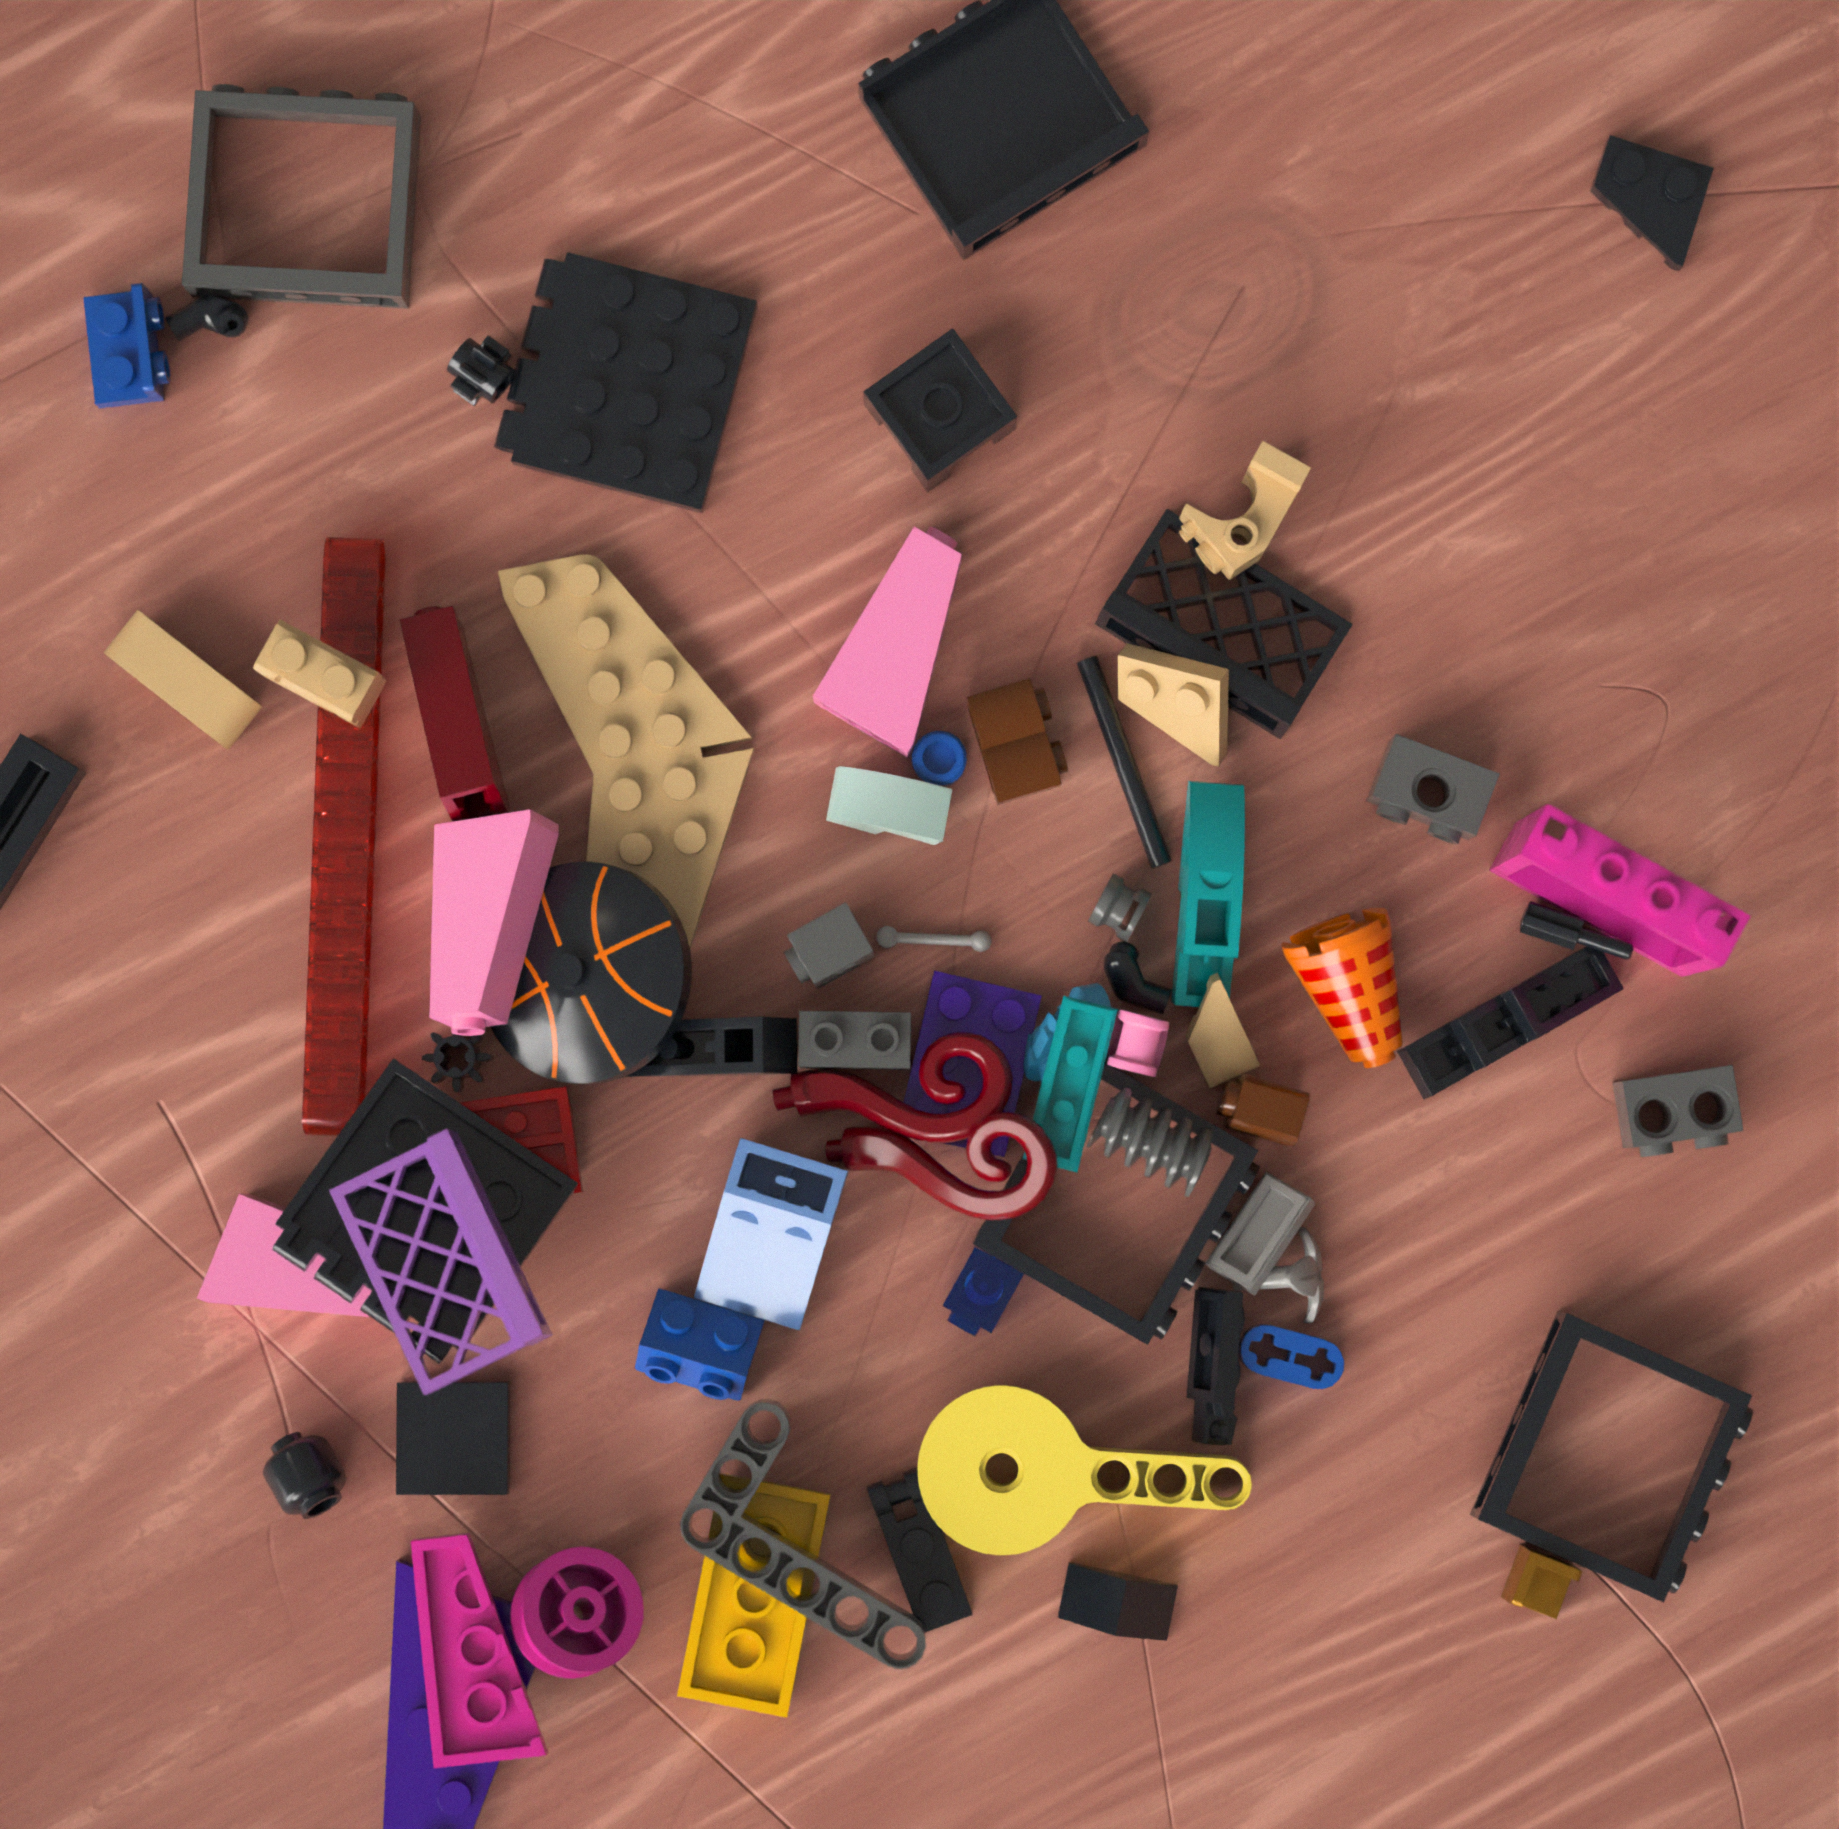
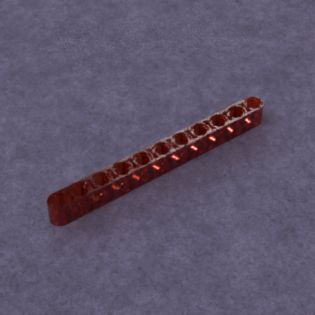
M327 537L323 555L320 641L382 675L386 568L384 540L381 538ZM381 693L361 728L319 706L317 710L302 1105L303 1131L305 1135L338 1136L366 1097Z

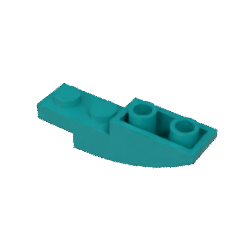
M1188 780L1178 882L1181 901L1171 1002L1177 1006L1200 1007L1207 990L1206 984L1208 979L1215 973H1218L1230 998L1234 958H1238L1243 900L1245 853V791L1243 784Z

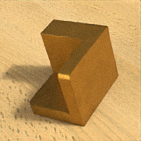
M1520 1545L1501 1597L1512 1605L1520 1608L1523 1606L1557 1620L1571 1579L1579 1582L1583 1571L1572 1564Z

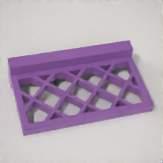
M445 1129L427 1138L428 1142L329 1190L423 1395H429L528 1345H534L553 1336L459 1134L449 1129ZM424 1158L427 1159L435 1176L427 1199L399 1190L406 1168ZM394 1174L390 1186L378 1183V1181ZM368 1186L388 1192L377 1224L357 1218L348 1196ZM440 1190L449 1207L436 1203ZM397 1196L425 1205L414 1237L385 1228ZM434 1209L453 1215L459 1227L451 1250L423 1241ZM362 1227L374 1230L370 1244ZM383 1234L411 1243L400 1275L381 1269L375 1257ZM464 1240L472 1257L460 1254ZM420 1247L449 1256L438 1288L409 1279ZM457 1260L477 1266L483 1278L475 1301L446 1292ZM386 1278L398 1282L394 1294L392 1293ZM407 1285L435 1295L424 1326L405 1320L400 1311L399 1305ZM488 1291L497 1309L484 1305ZM444 1298L473 1308L462 1340L433 1330ZM481 1311L500 1317L511 1340L491 1350L470 1343ZM409 1329L422 1333L418 1345H416ZM430 1336L459 1346L451 1370L435 1378L431 1377L423 1360ZM467 1350L481 1354L463 1363Z

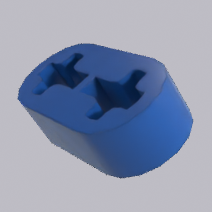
M1258 1324L1246 1330L1239 1342L1241 1361L1248 1369L1260 1375L1312 1389H1325L1333 1386L1340 1379L1344 1371V1359L1341 1351L1335 1344L1322 1338L1269 1324ZM1264 1333L1271 1334V1344L1288 1350L1286 1360L1268 1357L1265 1365L1256 1364L1257 1355L1249 1351V1345L1251 1341H1261ZM1318 1348L1326 1349L1325 1358L1333 1362V1367L1330 1372L1321 1371L1318 1379H1311L1310 1368L1294 1363L1296 1352L1315 1356Z

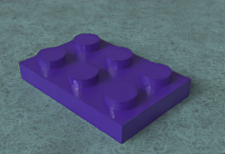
M934 971L904 1103L917 1110L943 1114L961 1110L972 1104L979 1097L983 1089L982 1072L977 1063L968 1057H952L946 1061L943 1067V1075L946 1080L959 1082L966 1089L965 1098L958 1103L943 1104L935 1102L926 1094L919 1079L920 1062L928 1046L947 1034L970 1032L982 1035L993 1041L1005 1054L1011 1067L1013 1083L1010 1098L1003 1112L1015 1113L1024 1075L1023 1062L1027 1038L1034 1031L1042 995ZM1000 1136L994 1139L991 1147L993 1155L1005 1157L1009 1140L1008 1136ZM968 1138L945 1144L966 1148Z

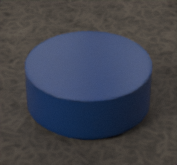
M933 731L927 733L914 746L912 765L915 774L923 782L946 787L955 783L962 776L966 768L967 754L965 747L959 738L949 732Z

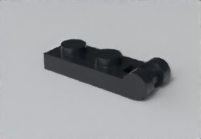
M918 1467L903 1472V1479L884 1485L881 1480L866 1487L912 1613L921 1621L926 1633L971 1616L973 1612L944 1533L929 1514L922 1499L918 1482ZM912 1499L917 1514L897 1521L892 1506Z

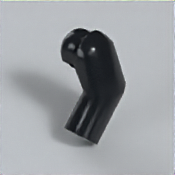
M213 294L203 295L165 317L178 341L183 340L202 328L228 338H235L243 334L248 325L247 312L240 304Z

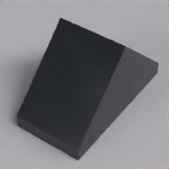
M1068 1562L1057 1617L1113 1636L1167 1641L1178 1585Z

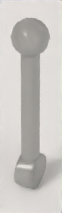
M884 926L879 929L876 936L879 945L887 949L893 948L897 943L972 946L975 951L984 952L990 948L992 943L990 934L983 930L976 931L972 935L904 933L897 932L893 927Z

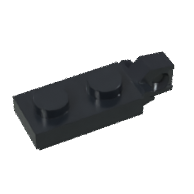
M1198 1287V1290H1195L1186 1398L1194 1399L1195 1402L1192 1441L1209 1445H1232L1237 1417L1233 1413L1235 1410L1233 1404H1235L1236 1387L1240 1381V1366L1238 1363L1240 1332L1245 1322V1313L1242 1306L1243 1292Z

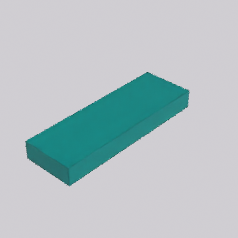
M1063 996L1033 1120L1043 1127L1052 1140L1057 1154L1058 1168L1078 1172L1118 1009L1068 996ZM1024 1152L1023 1159L1027 1160L1026 1153Z

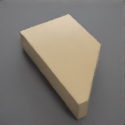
M1218 973L1209 977L1206 984L1207 990L1196 1016L1193 1015L1186 1032L1187 1041L1209 1088L1260 1066Z

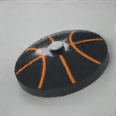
M589 861L570 862L550 867L508 1022L503 1025L490 1026L504 1049L530 1071L551 1080L572 1084L610 1082L634 1073L650 1062L667 1045L677 1030L686 1010L691 989V952L686 932L675 909L655 886L624 868Z

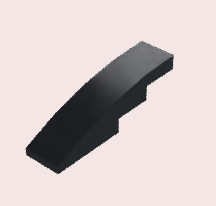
M1586 946L1401 1048L1397 1053L1424 1100L1475 1071L1492 1064L1528 1042L1538 1039L1624 988L1604 952Z

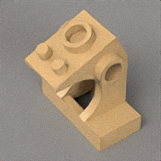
M1262 441L1241 482L1248 486L1251 494L1252 503L1248 511L1233 520H1219L1204 514L1186 503L1179 518L1183 523L1182 529L1179 531L1180 536L1185 542L1194 537L1200 544L1195 550L1206 567L1214 574L1221 570L1228 580H1231L1261 559L1309 474L1311 467ZM1232 538L1240 539L1245 545L1236 544Z

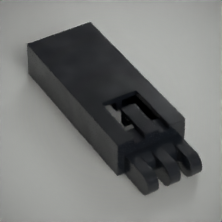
M21 733L0 765V849L2 850L0 852V910L86 775V772Z

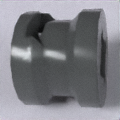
M1113 873L1088 922L1097 927L1101 925L1109 926L1115 930L1118 938L1127 942L1152 893L1143 888L1135 891L1125 886L1123 878ZM1133 900H1135L1139 904L1128 925L1121 924Z

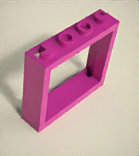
M1549 804L1544 805L1513 825L1489 869L1490 872L1557 909L1584 919L1586 925L1606 936L1632 944L1635 952L1681 977L1723 967L1751 917L1749 914ZM1551 818L1567 826L1560 840L1548 834H1542L1545 825Z

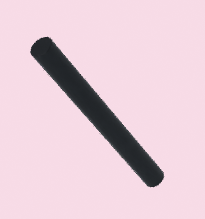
M1093 656L1077 663L1078 669L1151 869L1172 862L1098 657Z

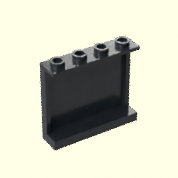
M981 0L975 1L959 11L954 17L956 22L939 33L935 29H931L915 38L908 46L910 51L892 62L890 58H884L874 63L863 73L862 77L864 80L858 83L859 99L963 260L1146 147L1149 135L1148 128L1138 113L1134 116L1130 115L1056 0H991L986 4H983Z

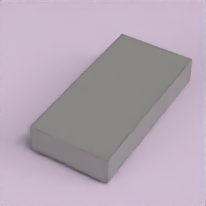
M1265 1172L1206 1261V1265L1214 1272L1255 1296L1313 1209L1314 1201L1311 1197L1270 1173Z

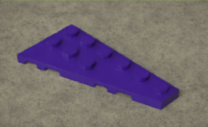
M399 1559L396 1561L383 1829H474L500 1761L441 1768L433 1767L413 1564ZM492 1595L527 1691L536 1667L522 1654L514 1639L510 1622L512 1602Z

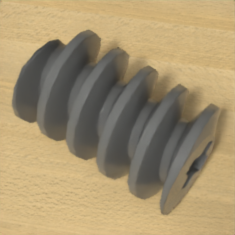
M1124 1087L1109 1100L1089 1139L1087 1147L1090 1148L1102 1136L1105 1138L1104 1156L1110 1158L1118 1149L1123 1147L1126 1149L1124 1166L1130 1168L1143 1157L1146 1159L1145 1177H1152L1163 1167L1166 1169L1165 1187L1170 1189L1183 1177L1186 1179L1185 1197H1189L1212 1151V1130L1204 1128L1194 1138H1191V1119L1183 1118L1174 1128H1171V1109L1163 1108L1156 1116L1151 1118V1099L1145 1097L1131 1108V1089Z

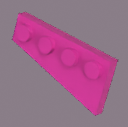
M470 1533L411 1540L433 1767L441 1768L546 1756L548 1754L547 1746Z

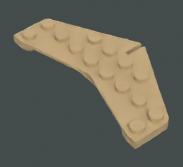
M581 554L498 571L503 598L594 774L586 861L624 868L655 886L675 909L683 924L691 949L755 751L754 748L703 758L702 750L752 740V737L599 558Z

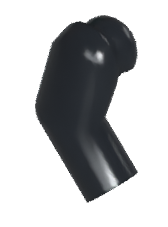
M1125 941L1114 943L1109 953L1104 957V971L1116 997L1122 1001L1163 1015L1172 989L1144 980L1137 962L1139 951L1133 944Z

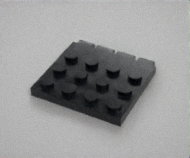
M567 252L564 262L544 259L535 297L551 302L553 306L552 309L536 305L531 307L521 349L538 354L539 358L538 361L520 357L517 359L516 373L511 382L506 400L513 404L524 406L525 410L524 413L511 410L503 411L494 448L512 453L511 462L516 466L703 513L758 306L757 300Z
M393 1058L276 1221L275 1225L283 1230V1232L273 1245L272 1250L303 1272L311 1266L318 1255L325 1260L314 1275V1279L350 1304L357 1298L364 1286L372 1292L360 1310L395 1334L329 1190L428 1142L427 1138L445 1129L455 1131L460 1136L514 1254L522 1267L576 1190L578 1183ZM426 1158L406 1168L399 1190L424 1199L428 1198L435 1176ZM394 1174L378 1181V1183L390 1186ZM368 1186L348 1196L357 1218L377 1224L388 1192ZM440 1190L436 1203L449 1207ZM397 1196L385 1228L414 1237L425 1205ZM434 1209L423 1241L451 1250L459 1229L454 1216ZM362 1227L370 1244L374 1230ZM383 1234L375 1256L381 1269L400 1275L411 1243ZM464 1240L460 1254L472 1257ZM420 1247L409 1279L438 1288L449 1256ZM457 1260L446 1292L475 1301L483 1280L477 1266ZM386 1278L388 1285L392 1293L394 1294L398 1282ZM407 1285L399 1305L404 1319L409 1321L412 1318L418 1322V1325L424 1326L435 1295ZM488 1291L484 1305L493 1308L495 1304ZM444 1298L433 1330L462 1340L473 1308ZM481 1311L473 1336L489 1313ZM413 1330L411 1334L416 1345H418L422 1333ZM430 1336L424 1354L440 1364L452 1347L458 1350L459 1346Z

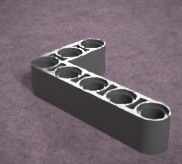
M761 1399L752 1403L740 1417L683 1513L680 1528L685 1542L696 1551L883 1664L895 1669H907L915 1665L923 1657L926 1648L925 1629L918 1618L744 1513V1510L786 1442L791 1429V1418L787 1409L779 1402L771 1399ZM759 1411L774 1413L781 1423L780 1434L771 1441L757 1439L752 1435L749 1421L753 1414ZM738 1459L749 1466L752 1472V1480L747 1487L734 1490L723 1483L720 1470L725 1462ZM700 1509L714 1510L721 1517L722 1531L713 1538L699 1536L692 1527L693 1514ZM749 1538L762 1539L769 1545L771 1559L761 1567L749 1566L740 1556V1545ZM799 1567L812 1569L820 1580L819 1588L809 1596L795 1594L788 1585V1575ZM854 1596L866 1603L868 1615L863 1622L857 1625H848L838 1618L836 1606L842 1599ZM896 1626L908 1627L915 1633L917 1638L916 1645L910 1652L905 1654L893 1653L884 1642L886 1633Z

